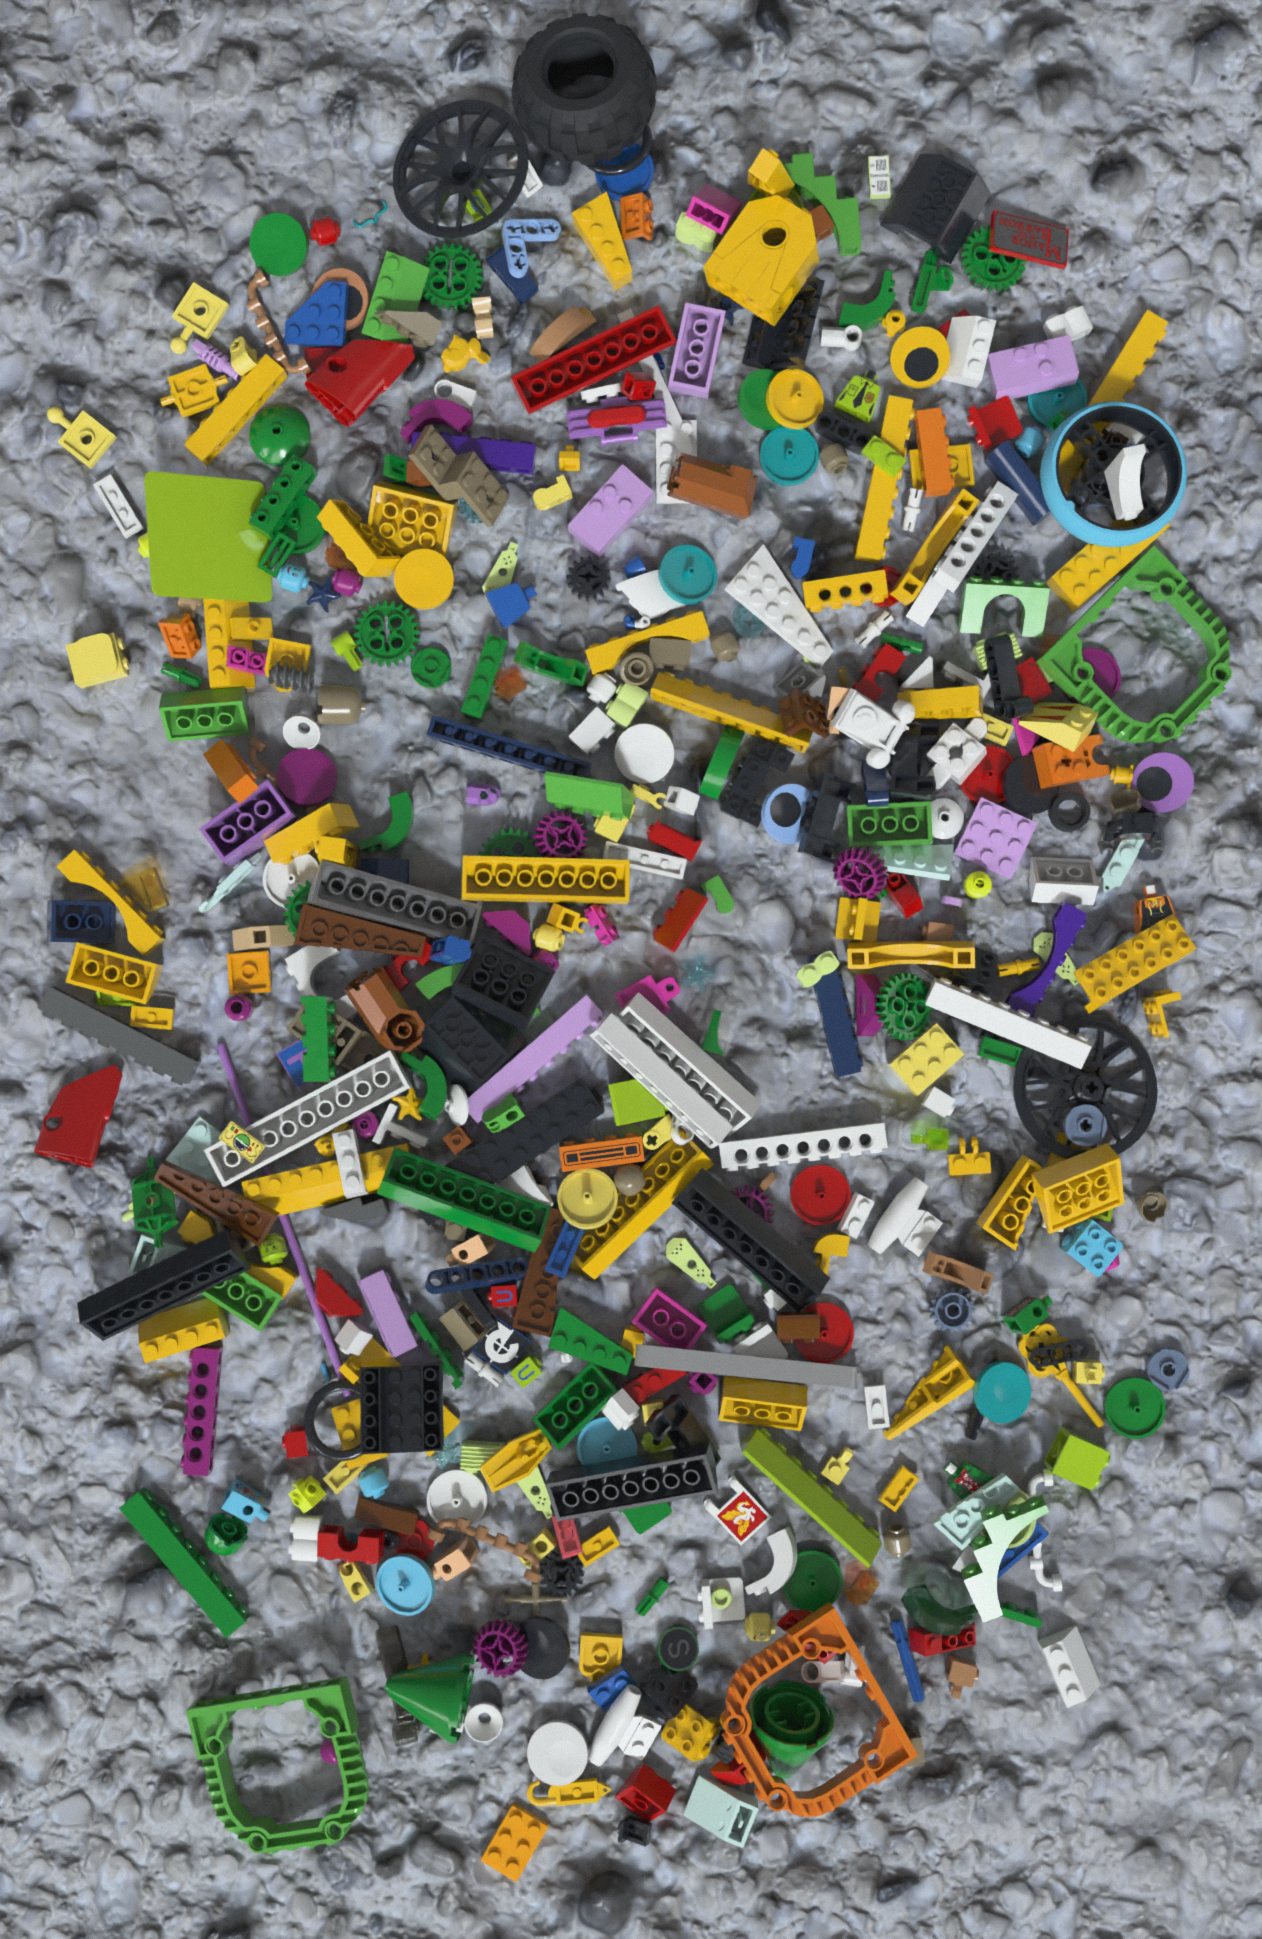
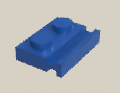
M621 1664L587 1686V1690L595 1702L605 1711L628 1684L634 1685L637 1688L638 1685Z

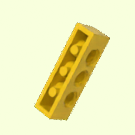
M885 570L802 582L806 610H810L811 613L823 611L822 608L831 607L832 610L840 609L846 604L860 606L865 601L880 603L884 602L885 598H888ZM870 585L872 588L870 593L864 594L861 592V586ZM842 588H849L851 590V594L847 597L841 596L839 592ZM822 591H828L831 596L827 600H822L819 594Z

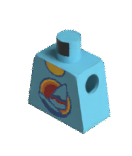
M237 1478L234 1479L224 1494L221 1509L248 1523H251L254 1517L265 1522L271 1513V1510L262 1505L263 1496Z

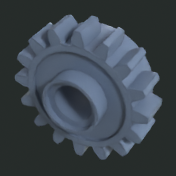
M950 1286L949 1291H947L946 1288L942 1287L941 1294L936 1291L934 1292L937 1296L936 1299L930 1298L933 1306H929L928 1309L933 1311V1313L929 1317L936 1319L934 1322L936 1326L941 1324L942 1331L948 1328L950 1333H953L954 1329L961 1332V1327H968L967 1322L974 1319L971 1313L975 1312V1309L970 1306L974 1301L972 1299L967 1300L970 1295L967 1292L962 1294L963 1289L961 1288L955 1291V1288ZM950 1305H956L955 1313L948 1314L947 1308Z

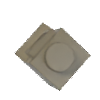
M446 1220L444 1236H447V1239L465 1241L467 1239V1227Z

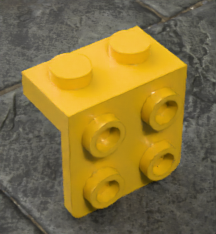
M1172 988L1153 991L1154 995L1144 997L1143 1009L1145 1014H1148L1150 1020L1148 1029L1155 1038L1169 1037L1161 1004L1181 1000L1180 991H1172Z
M685 1704L675 1718L668 1719L661 1733V1738L692 1762L703 1760L710 1753V1745L718 1736L721 1723L716 1717L705 1718L688 1704Z

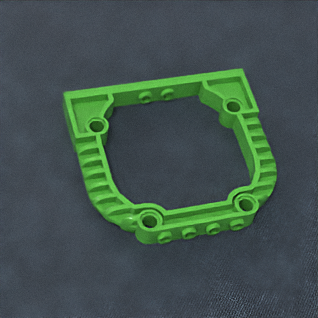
M1155 545L1149 548L1036 661L1041 669L1069 698L1073 696L1079 704L1090 707L1092 711L1098 712L1095 721L1106 732L1117 739L1129 743H1143L1151 740L1155 743H1163L1172 738H1178L1185 731L1183 727L1186 724L1190 725L1198 718L1197 713L1210 706L1212 703L1210 700L1213 696H1219L1226 689L1224 685L1232 676V670L1227 665L1230 660V639L1228 638L1225 625L1223 626L1219 620L1220 618L1211 611V608L1207 607L1203 600L1186 585L1188 580ZM1125 586L1129 590L1149 592L1150 597L1155 602L1162 603L1167 601L1199 634L1205 643L1208 660L1201 666L1198 672L1199 684L1170 713L1160 714L1146 723L1133 720L1123 713L1092 680L1094 674L1093 667L1088 662H1083L1082 641L1077 636L1089 622L1093 624L1101 616L1099 612L1103 608L1106 610L1115 602L1113 598ZM1161 587L1166 590V594L1161 591ZM1077 670L1083 673V678L1078 676ZM1216 671L1219 673L1220 679L1216 677ZM1160 727L1165 730V736L1160 732Z
M348 1676L195 1701L186 1709L197 1760L202 1759L203 1761L202 1766L206 1774L205 1779L209 1786L208 1791L212 1799V1807L215 1808L217 1813L216 1816L218 1820L224 1823L227 1831L237 1834L239 1840L247 1842L251 1851L274 1854L285 1849L293 1851L305 1846L313 1848L319 1844L333 1845L346 1835L352 1826V1822L364 1809L369 1793V1776L366 1771V1763L363 1759V1751L356 1730L359 1727ZM303 1699L304 1708L312 1712L321 1721V1733L327 1738H332L343 1781V1803L333 1806L323 1818L277 1824L274 1819L267 1816L253 1817L242 1806L236 1793L226 1750L233 1740L232 1733L228 1729L229 1723L236 1710L248 1708L258 1710L266 1705L277 1707L285 1702Z

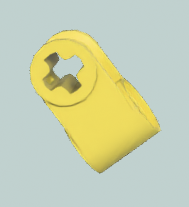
M242 336L232 342L230 345V362L234 370L240 376H243L259 364L257 351L251 349Z
M669 1113L643 1135L642 1142L647 1149L654 1150L672 1138V1116ZM648 1135L652 1137L657 1136L655 1145L646 1143Z

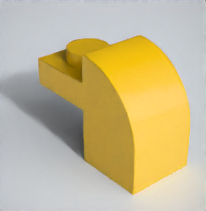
M830 1232L821 1235L815 1241L812 1251L820 1253L815 1258V1265L826 1275H828L830 1255L847 1257L850 1236Z

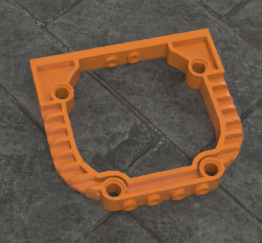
M829 1602L786 1630V1635L780 1637L760 1652H757L737 1668L728 1684L725 1698L726 1709L720 1715V1723L725 1731L722 1733V1736L728 1746L732 1744L735 1748V1751L732 1753L738 1764L743 1762L746 1768L743 1773L749 1783L753 1781L757 1788L754 1789V1792L760 1802L764 1800L773 1811L785 1809L791 1814L803 1817L822 1816L835 1810L836 1807L844 1804L846 1800L854 1797L874 1782L877 1785L919 1756L839 1614ZM808 1642H812L811 1648L805 1650V1645ZM821 1651H831L839 1654L847 1651L857 1668L854 1670L860 1682H865L867 1686L864 1689L871 1701L875 1700L884 1717L877 1721L872 1741L860 1746L858 1750L859 1759L819 1787L809 1791H792L783 1778L777 1775H770L748 1735L751 1731L752 1721L745 1708L752 1691L762 1681L803 1655L806 1659L813 1660L820 1655ZM737 1718L734 1725L728 1726L731 1719ZM875 1753L874 1758L868 1760L869 1755ZM779 1793L777 1799L771 1800L773 1794Z

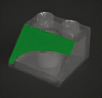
M715 1009L713 1013L709 1012L705 1024L709 1025L707 1032H702L699 1044L702 1045L701 1049L727 1057L739 1016Z

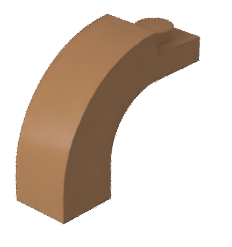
M574 306L555 319L540 335L530 350L531 355L540 363L561 353L563 348L575 336L594 327L597 320L584 306L580 308Z
M930 1251L924 1260L922 1270L925 1273L951 1280L988 1294L994 1277L993 1273Z

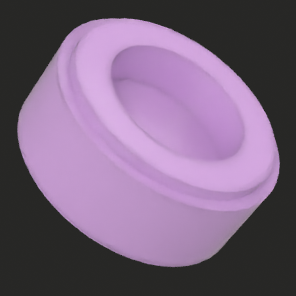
M947 895L942 896L941 904L956 908L962 907L963 900L961 898Z

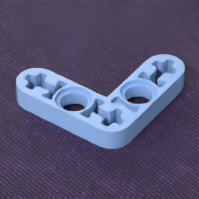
M510 219L504 223L502 237L508 269L512 276L522 278L527 273L529 263L525 242L557 240L561 232V225L558 221L554 219ZM533 227L537 233L531 234L526 228ZM516 245L521 251L514 252L510 249V246ZM518 259L519 267L522 269H518V266H515Z

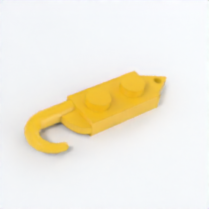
M597 1777L576 1779L567 1785H551L548 1790V1796L536 1797L533 1795V1788L540 1784V1781L537 1780L528 1786L527 1798L535 1806L599 1802L602 1796L611 1791V1786L598 1781Z

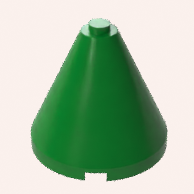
M464 1653L394 1673L391 1678H387L385 1691H388V1696L447 1743L457 1745L461 1732L456 1730L457 1728L460 1729L465 1722L474 1672L468 1669L470 1664H475V1655Z
M779 1681L778 1686L771 1688L765 1685L754 1694L750 1702L749 1715L754 1733L775 1775L783 1779L791 1778L829 1740L834 1729L835 1715L833 1708H829L825 1703L826 1698L819 1691L802 1683Z

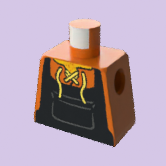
M1155 885L1143 887L1145 899L1134 902L1135 934L1141 933L1172 914L1176 917L1169 896L1157 897Z

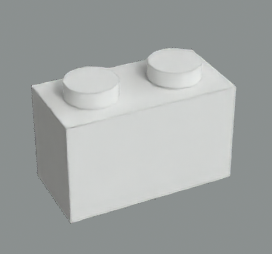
M596 707L568 737L586 756L590 753L593 755L601 747L599 743L604 738L608 740L614 734L615 723Z

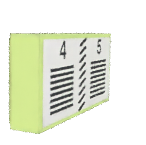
M889 155L868 156L869 199L890 198Z

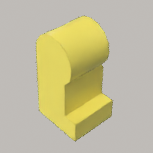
M564 475L556 477L557 484L535 491L533 499L537 509L547 510L573 498Z
M545 1526L527 1543V1550L534 1553L541 1560L555 1548L558 1540ZM518 1557L526 1568L531 1567V1562L528 1559Z
M358 1561L344 1562L338 1566L342 1581L354 1603L375 1590L371 1582L369 1583Z

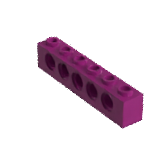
M201 1345L193 1348L190 1352L189 1362L192 1363V1371L188 1373L190 1392H187L186 1405H189L188 1413L184 1417V1425L187 1426V1431L183 1435L182 1446L185 1447V1455H182L180 1464L185 1475L209 1476L213 1472L223 1346ZM201 1363H205L208 1365V1373H205L201 1370ZM199 1384L206 1386L207 1393L199 1391ZM197 1405L205 1408V1414L198 1413ZM195 1426H200L204 1434L198 1435L195 1432ZM198 1447L202 1451V1456L195 1455L193 1448Z

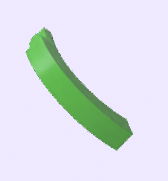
M464 963L438 969L423 977L415 985L429 1000H432L440 992L453 985ZM540 1004L538 1005V1007H537V1009H536V1011H535V1013H534V1015H533L534 1017L537 1016V1015L541 1012V1011L538 1009V1008L541 1006Z

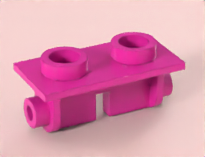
M594 904L584 911L586 914L584 917L588 919L591 928L596 925L600 927L594 933L601 944L607 946L612 941L620 938L617 927L610 922L607 917V911L603 906Z

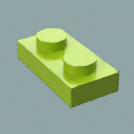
M876 435L872 437L861 452V454L892 478L896 476L907 462L904 457Z

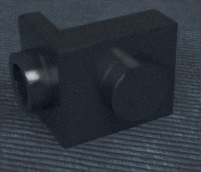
M629 1815L618 1824V1842L623 1843L628 1840L646 1847L649 1845L652 1823Z

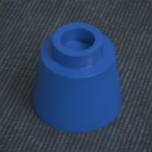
M639 554L625 563L626 567L623 568L627 579L648 573Z

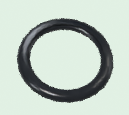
M646 123L642 134L641 149L631 160L617 165H605L596 162V164L585 166L597 174L606 176L626 174L636 169L647 158L652 147L653 136L650 126Z
M349 1380L332 1381L316 1391L308 1402L304 1415L305 1434L314 1450L325 1458L334 1461H348L364 1455L361 1454V1443L349 1450H335L326 1446L319 1439L314 1426L315 1412L320 1402L329 1394L341 1390L352 1391L360 1395V1383L358 1382L353 1384Z

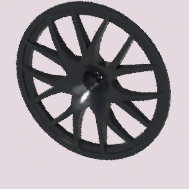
M481 100L455 101L427 114L405 137L395 159L393 189L398 206L404 216L419 230L441 238L470 236L496 223L513 206L526 180L529 154L523 131L516 120L504 109ZM463 115H480L468 131H466ZM458 116L459 141L456 147L452 148L445 142L440 123ZM487 117L501 124L478 148L473 149L476 134ZM434 127L439 144L423 139ZM507 129L512 135L515 145L494 146L502 133ZM417 145H420L437 153L441 158V162L432 165L411 162L410 159ZM517 152V169H484L486 162L493 157L504 153ZM407 168L423 172L406 185ZM515 176L512 187L506 197L490 179ZM440 181L434 190L412 207L408 198V192L426 182ZM480 184L492 189L503 200L488 215L478 205L472 194L474 188ZM459 193L456 227L439 226L441 212L446 201L451 195ZM469 200L484 218L462 226L467 201ZM436 201L433 223L421 217L418 212Z
M1083 1016L1057 1021L1051 1024V1026L1057 1027L1059 1025L1068 1030L1074 1029L1073 1035L1079 1033L1080 1028L1099 1030L1093 1063L1089 1066L1083 1064L1081 1069L1068 1064L1069 1074L1062 1075L1035 1055L1037 1053L1036 1050L1025 1046L1016 1064L1013 1077V1097L1019 1118L1025 1129L1041 1146L1060 1157L1069 1159L1089 1150L1069 1147L1072 1143L1070 1140H1067L1066 1144L1063 1145L1047 1133L1059 1115L1067 1108L1082 1104L1095 1106L1106 1118L1107 1124L1116 1140V1143L1110 1145V1147L1118 1155L1140 1139L1153 1118L1157 1104L1158 1088L1151 1059L1133 1035L1110 1021ZM1104 1032H1107L1121 1040L1125 1045L1102 1059ZM1129 1047L1140 1065L1118 1078L1112 1080L1106 1078L1104 1068L1112 1059ZM1032 1059L1051 1079L1026 1081ZM1142 1070L1145 1078L1146 1094L1118 1084ZM1090 1082H1092V1086H1095V1090L1091 1091V1093L1089 1089H1086V1085H1090ZM1026 1085H1057L1064 1092L1058 1100L1029 1106ZM1116 1091L1145 1098L1140 1118L1127 1114L1111 1105L1108 1094ZM1056 1107L1043 1130L1036 1122L1031 1110ZM1111 1114L1136 1121L1137 1123L1121 1139ZM1084 1119L1083 1123H1080V1127L1082 1125L1084 1131L1086 1128H1090V1124L1087 1123L1086 1119ZM1096 1143L1095 1145L1091 1146L1092 1149L1097 1147Z

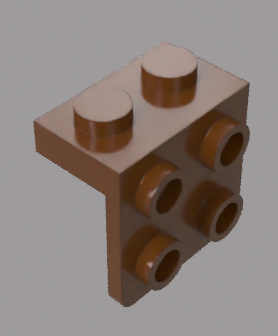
M795 689L778 701L783 732L786 736L790 737L804 727L823 738L829 736L826 707L821 701L812 698L809 694L799 689Z

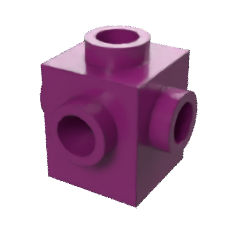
M687 1372L686 1380L689 1382L687 1387L695 1394L700 1392L705 1396L716 1387L715 1383L718 1379L714 1374ZM700 1375H703V1380L701 1382H697V1378Z

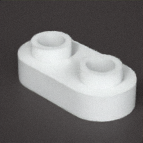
M616 383L580 392L581 398L586 400L588 404L599 401L598 397L605 395L607 399L619 397L618 392H621V385Z

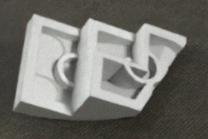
M658 570L630 578L615 586L618 591L622 590L630 599L629 603L638 610L642 617L646 616L649 619L662 617L671 609L686 606V604L679 603L666 594L660 584Z
M522 1166L496 1185L549 1206L554 1204L546 1186L536 1184L528 1166Z

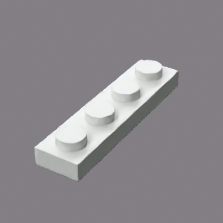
M606 841L603 859L630 860L631 869L683 880L687 859L608 841Z

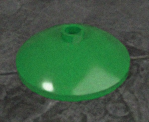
M285 405L268 407L258 413L251 423L249 441L252 450L260 460L269 465L283 467L286 460L290 459L293 454L302 458L310 445L311 432L304 416L292 407ZM281 429L278 434H274V430Z

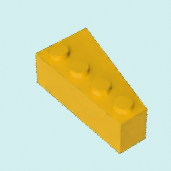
M762 148L748 170L747 183L766 197L779 195L784 199V197L789 195L795 184L782 162L778 159L779 155L770 148L767 151Z
M606 191L573 211L572 223L616 291L632 281V268Z
M329 499L317 516L318 520L322 523V527L334 538V542L345 552V556L357 567L359 574L364 577H390L395 571L397 564L402 558L398 554L394 556L389 551L390 546L385 541L381 542L374 536L375 531L368 525L361 523L362 518L344 500Z
M979 685L946 687L943 689L925 688L921 691L904 689L903 692L897 693V701L904 700L914 706L915 718L913 720L983 718V692Z
M328 803L264 840V843L273 863L288 865L294 862L295 858L306 855L315 849L316 842L320 841V836L338 838L358 828L359 824L350 805Z
M1023 1155L1016 1162L976 1221L978 1226L1015 1251L1018 1246L1019 1236L1023 1233L1027 1215L1031 1212L1033 1199L1036 1196L1033 1189L1032 1173L1044 1169Z

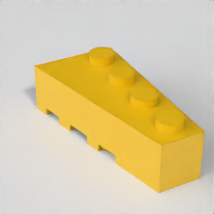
M320 836V841H317L315 846V853L318 854L319 862L325 860L356 869L357 846L347 839Z

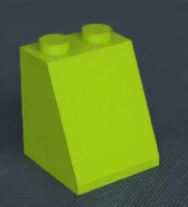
M636 1079L608 1084L616 1126L666 1116L665 1111H669Z
M1060 1426L1043 1464L1051 1473L1093 1491L1094 1487L1098 1486L1101 1481L1100 1474L1103 1468H1106L1110 1462L1111 1452Z

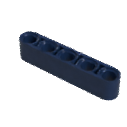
M515 1257L438 1269L429 1273L425 1282V1288L431 1294H441L516 1282L524 1278L528 1270V1263L524 1258ZM513 1266L521 1267L522 1272H515ZM499 1269L502 1275L496 1276L492 1270ZM478 1272L481 1274L482 1278L475 1279L472 1276V1273ZM457 1275L461 1278V1282L456 1283L451 1277ZM438 1279L441 1284L434 1286L430 1280Z

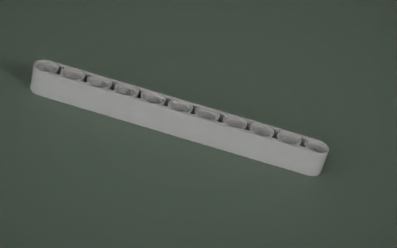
M636 1344L634 1366L847 1388H856L858 1367L641 1344Z

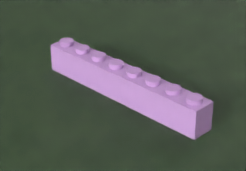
M588 995L584 996L468 1098L469 1114L477 1123L482 1120V1115L486 1110L494 1108L505 1101L504 1096L509 1093H513L516 1096L525 1088L522 1084L528 1079L532 1082L540 1075L538 1070L543 1066L548 1068L556 1061L554 1056L559 1052L563 1055L572 1047L569 1044L575 1038L579 1041L587 1034L586 1028L590 1025L594 1028L603 1020L600 1017L603 1014L602 1011Z

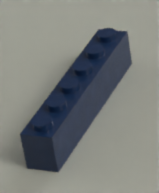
M822 953L807 956L808 964L812 963ZM837 968L833 972L823 975L813 987L835 1077H842L862 1072L861 1067L864 1065L861 1054L857 1055L858 1039L856 1034H852L853 1018L851 1014L848 1015L846 1007L849 1006L847 995H843L841 987L844 986L842 974H838Z

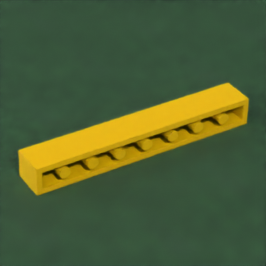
M889 395L879 438L905 458L907 447H904L905 440H909L911 427H908L909 420H913L915 408L912 407L913 400ZM873 464L854 560L878 565L880 559H884L887 547L883 546L884 540L889 538L891 527L887 525L888 520L892 519L895 507H892V501L897 499L899 487H896L897 479H901L903 467L892 478L877 465Z

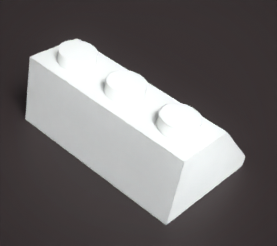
M980 316L952 317L947 335L951 360L942 380L974 388L978 387L982 381L996 320Z
M1031 857L1029 878L1031 902L1060 904L1063 901L1068 904L1094 905L1099 885L1093 860Z
M1076 1625L1037 1640L1059 1695L1067 1708L1087 1700L1101 1685Z

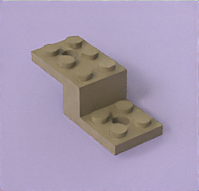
M432 424L425 426L408 454L410 459L445 501L464 498L487 527L493 526L510 496L474 451L456 455Z
M303 1004L286 1028V1030L302 1040L303 1031H306V1026H303V1023H301V1013L305 1009V1004ZM338 1013L333 1014V1022H336V1035H333V1043L336 1044V1056H333V1063L336 1065H342L351 1072L366 1064L365 1058L368 1054H373L377 1058L392 1050L382 1048L373 1035L350 1019H345ZM394 1051L395 1055L398 1058L400 1054Z

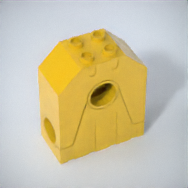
M779 195L749 201L703 266L708 286L775 326L805 284L807 278H809L819 264L811 213L805 208L800 209L795 206L789 198L784 197L783 199ZM782 242L780 245L770 246L772 243Z

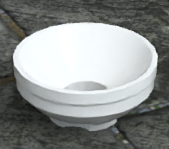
M295 714L285 722L283 736L286 742L293 748L312 749L320 740L321 729L313 717L307 714ZM302 722L307 723L310 726V730L307 732L302 731L299 728V724Z
M479 1702L473 1705L465 1716L466 1732L473 1740L482 1743L490 1742L497 1738L503 1726V1717L498 1707L490 1702ZM484 1712L488 1713L491 1717L490 1722L485 1724L481 1723L478 1717Z

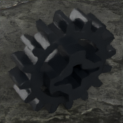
M998 552L996 557H994L993 553H990L988 559L984 556L981 559L982 563L976 565V568L979 570L974 572V576L982 577V580H990L992 577H997L993 576L994 572L996 575L1000 574L999 578H1002L1003 581L1008 576H1010L1009 581L1014 578L1019 579L1020 575L1015 574L1019 567H1013L1015 560L1008 561L1009 555L1007 554L1003 558L1001 557V552ZM987 565H989V567H988L989 572H986V574H983L985 567H986Z
M590 555L588 560L580 557V563L574 560V568H568L571 574L566 575V579L570 581L567 583L568 588L573 587L571 594L578 593L579 600L584 596L586 602L589 601L590 597H593L594 601H596L598 594L602 597L604 596L603 589L609 590V586L606 583H610L611 578L606 576L610 574V570H604L606 563L599 564L598 557L595 561H592ZM593 567L597 568L600 573H596ZM587 575H591L590 582H586ZM576 583L581 584L584 587V590H581L576 585ZM596 585H600L597 589L592 591V589Z
M552 1551V1558L546 1555V1563L541 1562L540 1568L543 1570L539 1571L542 1574L541 1577H544L540 1583L541 1585L546 1584L545 1591L553 1590L552 1596H555L558 1592L561 1598H563L566 1592L571 1596L572 1589L577 1592L579 1590L577 1584H583V1579L580 1577L585 1574V1571L580 1570L583 1567V1563H577L578 1555L562 1559L561 1551L558 1555L555 1551ZM549 1568L551 1569L550 1571L553 1573L551 1579H549L548 1577ZM573 1568L576 1572L575 1579L571 1575V1571ZM558 1571L561 1573L566 1571L565 1576L563 1574L558 1576Z

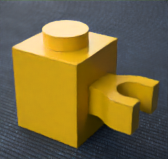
M553 903L546 922L571 933L575 930L583 934L584 930L580 929L578 925L582 921L587 923L588 919L581 917L580 913Z

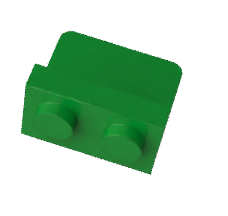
M727 1284L698 1304L700 1313L712 1329L719 1344L722 1342L725 1344L729 1343L735 1338L734 1334L741 1330L742 1332L749 1330L755 1321L732 1284Z
M668 1502L620 1510L619 1512L625 1514L638 1534H643L672 1513V1509Z

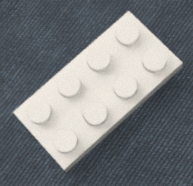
M682 420L684 424L681 425L680 431L685 436L689 435L692 443H685L680 449H678L671 434L672 426L667 423V428L656 429V504L688 503L669 497L667 495L669 492L667 490V483L672 466L676 467L678 464L675 461L677 455L683 452L697 457V420Z

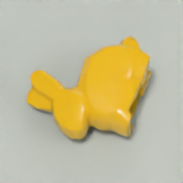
M454 334L452 342L441 355L443 359L441 363L446 373L465 369L471 358H475L481 364H486L491 359L487 353L482 351L481 344L476 338H471L470 341H467L464 338H460L457 334Z

